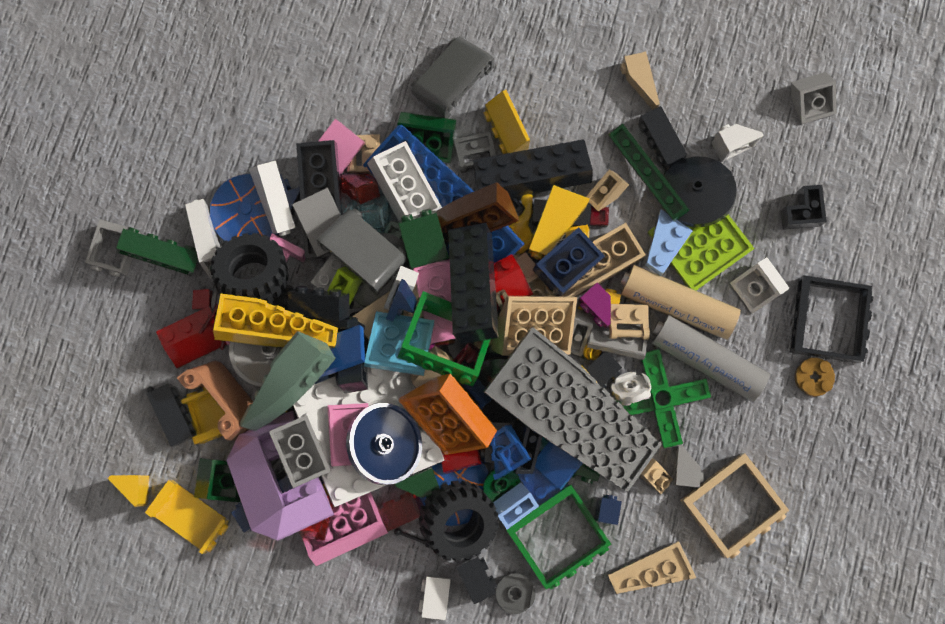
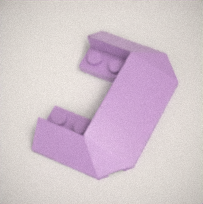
M293 410L277 417L256 431L250 429L239 434L227 458V463L251 531L277 541L334 515L319 477L285 493H282L271 465V461L280 457L269 431L296 420L297 418Z

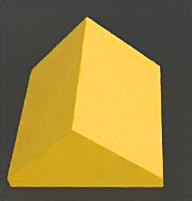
M110 475L107 478L134 507L146 506L148 504L149 476Z

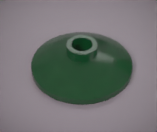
M495 469L488 473L483 482V491L494 502L520 483L519 475L511 471L495 480L493 477Z

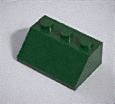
M401 112L397 126L403 125L442 162L451 163L457 120Z

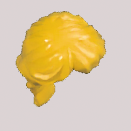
M531 194L523 195L521 198V203L525 210L518 216L519 221L508 225L524 242V245L515 254H522L528 250L534 237L531 228L528 226L533 213L532 203L534 196Z

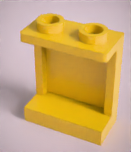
M203 387L202 392L194 391L186 395L187 398L182 399L181 403L188 405L197 435L192 437L194 445L204 444L222 437L223 435L218 429V422L226 414L205 387Z

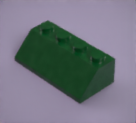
M128 227V229L123 228L116 247V253L192 276L198 259L196 248L185 245L183 248L177 246L175 241L169 239L161 241L154 234H139V230Z

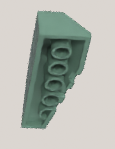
M297 331L270 364L271 370L268 375L264 376L262 380L263 385L260 390L256 391L254 395L255 400L253 404H249L239 423L240 426L256 431L294 405L336 359L328 344Z

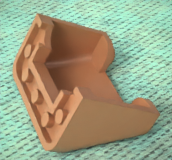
M211 361L188 369L177 377L180 383L187 389L205 387L226 414L219 420L218 429L226 440L236 441L239 434L250 430L241 427L239 423L249 404H253V400L221 362Z

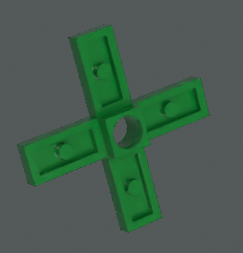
M660 349L646 352L645 359H641L644 373L650 379L651 396L648 399H643L631 405L622 406L630 415L654 411L662 447L667 448L681 445L683 441L674 406L711 398L707 379L670 387ZM658 392H665L667 394L668 403L662 406L656 402L655 396Z

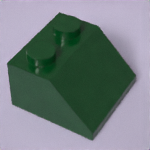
M199 459L194 493L195 498L240 502V497L227 461Z

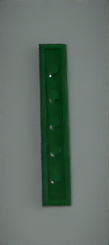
M623 123L608 134L674 222L689 211L688 207Z

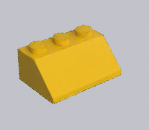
M503 90L485 104L483 115L486 121L490 122L493 127L491 132L494 138H498L500 141L499 148L502 154L528 150L530 138L507 90Z

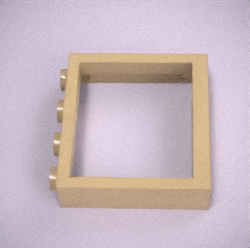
M745 453L738 455L700 484V487H696L680 500L722 557L727 559L729 557L731 559L736 557L740 553L739 549L744 545L748 547L756 541L755 537L757 535L767 533L771 529L770 525L775 521L777 523L781 522L786 518L785 514L789 511ZM744 464L777 506L778 510L727 549L693 503Z

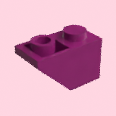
M597 282L579 299L581 303L579 306L585 313L589 312L594 317L593 321L599 327L603 326L606 329L610 325L611 296Z

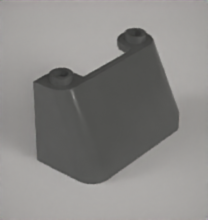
M460 36L457 38L453 37L448 43V48L420 78L417 77L412 82V94L439 117L449 118L451 116L449 112L453 107L456 108L457 102L480 77H484V72L488 75L494 69V57Z
M348 209L318 237L317 244L324 251L329 250L331 256H334L364 284L367 283L370 290L377 296L398 273L400 266H404L408 261L407 253L400 246L396 248L362 219L363 215L357 209Z

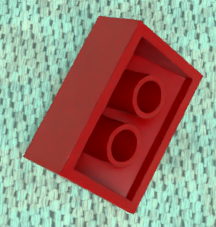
M512 254L494 263L496 293L504 289L507 296L533 295L520 266ZM500 296L501 302L504 305L503 296ZM496 301V304H497V312L499 313V312H501V310H500V308H499V306H498V303H497V301Z
M210 306L156 331L165 352L177 369L220 348L222 340H215L213 331L216 315L202 334L199 333L213 312Z

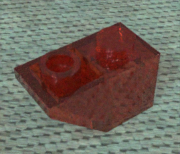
M340 175L341 191L360 205L380 197L377 180L371 175Z

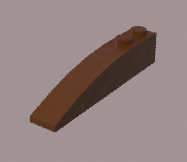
M497 182L467 194L436 211L445 243L449 242L448 230L487 223L490 231L493 232L519 221L509 193Z

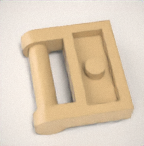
M380 134L357 135L366 142L362 147V166L356 165L355 156L349 166H347V173H371L367 167L364 168L363 164L381 145Z
M611 304L609 338L632 337L648 340L650 337L648 305ZM617 324L641 325V330L617 329Z

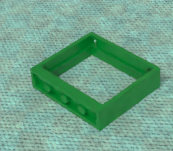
M423 291L397 358L441 375L451 374L460 383L473 387L478 378L490 339L483 340L473 369L409 345L422 310L452 321L451 302Z
M572 485L567 486L509 529H506L546 590L548 588L552 590L559 586L561 579L565 576L569 579L577 573L576 569L581 565L583 567L588 566L593 562L592 558L597 554L599 556L604 555L609 550L608 547L612 545ZM570 495L601 543L546 580L515 532Z

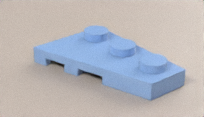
M662 209L658 214L653 240L645 266L660 276L665 272L692 233L690 228L678 220L674 222Z

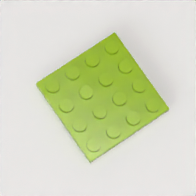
M728 214L721 221L710 226H687L692 230V233L670 264L687 287L697 291L755 248ZM655 227L647 232L652 240Z

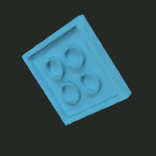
M376 311L364 366L424 376L425 369L397 358L412 317L396 315L394 321L391 322L386 320L388 313ZM419 318L409 345L429 352L434 320Z

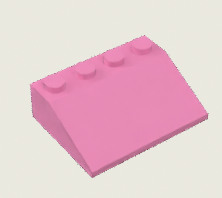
M372 492L336 507L329 500L334 515L300 530L308 556L315 566L388 533Z

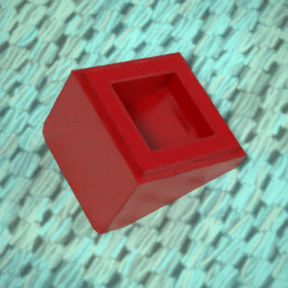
M211 289L193 290L192 309L202 310L208 306L211 307L213 291Z

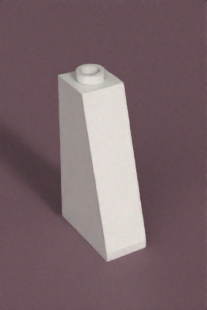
M276 161L249 168L273 234L279 233L280 236L290 234V229H294L295 224Z
M204 199L194 200L191 203L185 204L199 263L209 278L212 279L210 273L211 259L215 256L214 252L220 247V243Z

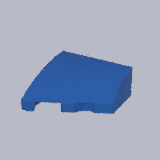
M505 425L495 433L490 445L493 448L491 456L495 467L493 477L497 480L525 464L531 458L512 425Z

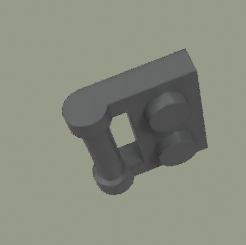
M491 132L454 139L461 173L474 169L473 161L465 163L464 158L484 153H489L490 157L496 156Z

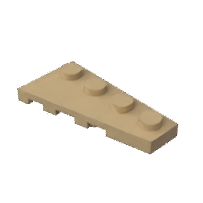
M679 541L607 575L616 594L696 578Z

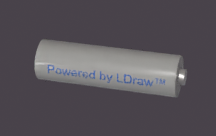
M670 315L666 317L663 323L659 321L653 330V333L656 334L652 341L653 345L751 402H754L760 396L769 380V372Z

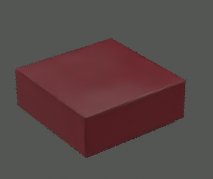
M591 206L590 226L608 227L609 207H604L598 211Z

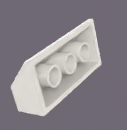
M406 141L372 157L367 163L398 220H401L402 216L412 214V216L420 215V211L425 209L438 211L442 208Z

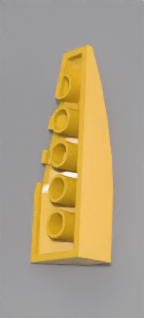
M220 294L213 331L215 340L272 347H284L298 331L327 343L329 348H335L338 328L315 319H308L297 312L292 313L281 306L271 305L262 299Z

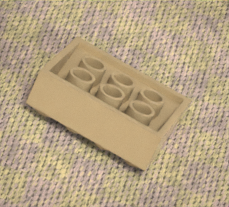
M507 296L498 317L499 338L492 339L491 350L500 355H510L530 327H534L563 352L570 355L577 297Z

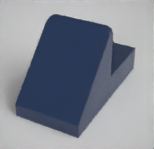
M280 174L291 214H294L293 204L300 201V188L292 189L288 178L284 179L282 174Z
M401 279L386 317V320L391 322L394 321L396 315L400 316L402 309L414 313L418 303L404 279Z

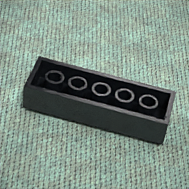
M584 139L473 160L478 190L497 182L509 193L510 198L551 191L553 185L567 188L592 183L593 169Z
M335 140L296 143L300 201L328 188L342 215L337 143ZM303 228L305 258L308 260L329 258L331 256L329 252L320 257L316 256Z
M487 223L448 230L453 335L459 344L499 338L491 231Z

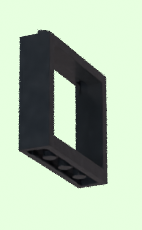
M806 275L798 278L789 353L851 363L864 362L866 353H868L866 340L869 339L870 335L868 322L872 317V311L870 310V303H872L874 298L872 296V286ZM810 286L860 294L853 355L803 348Z

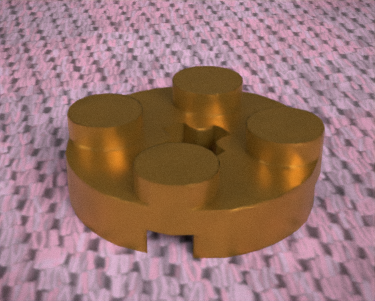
M809 358L797 367L794 379L797 387L804 394L816 397L832 390L835 382V373L828 361L821 358ZM813 372L819 375L817 382H814V379H810V375H813Z

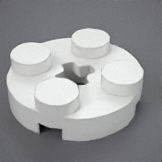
M627 372L619 375L615 379L614 385L612 383L611 386L614 398L621 401V404L624 406L648 399L651 396V383L647 375L641 373L642 376L636 375V372Z

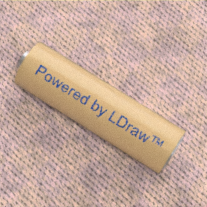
M633 265L630 273L625 272L620 283L624 285L621 296L642 305H648V307L670 315L725 340L729 339L739 320L740 309L637 265Z

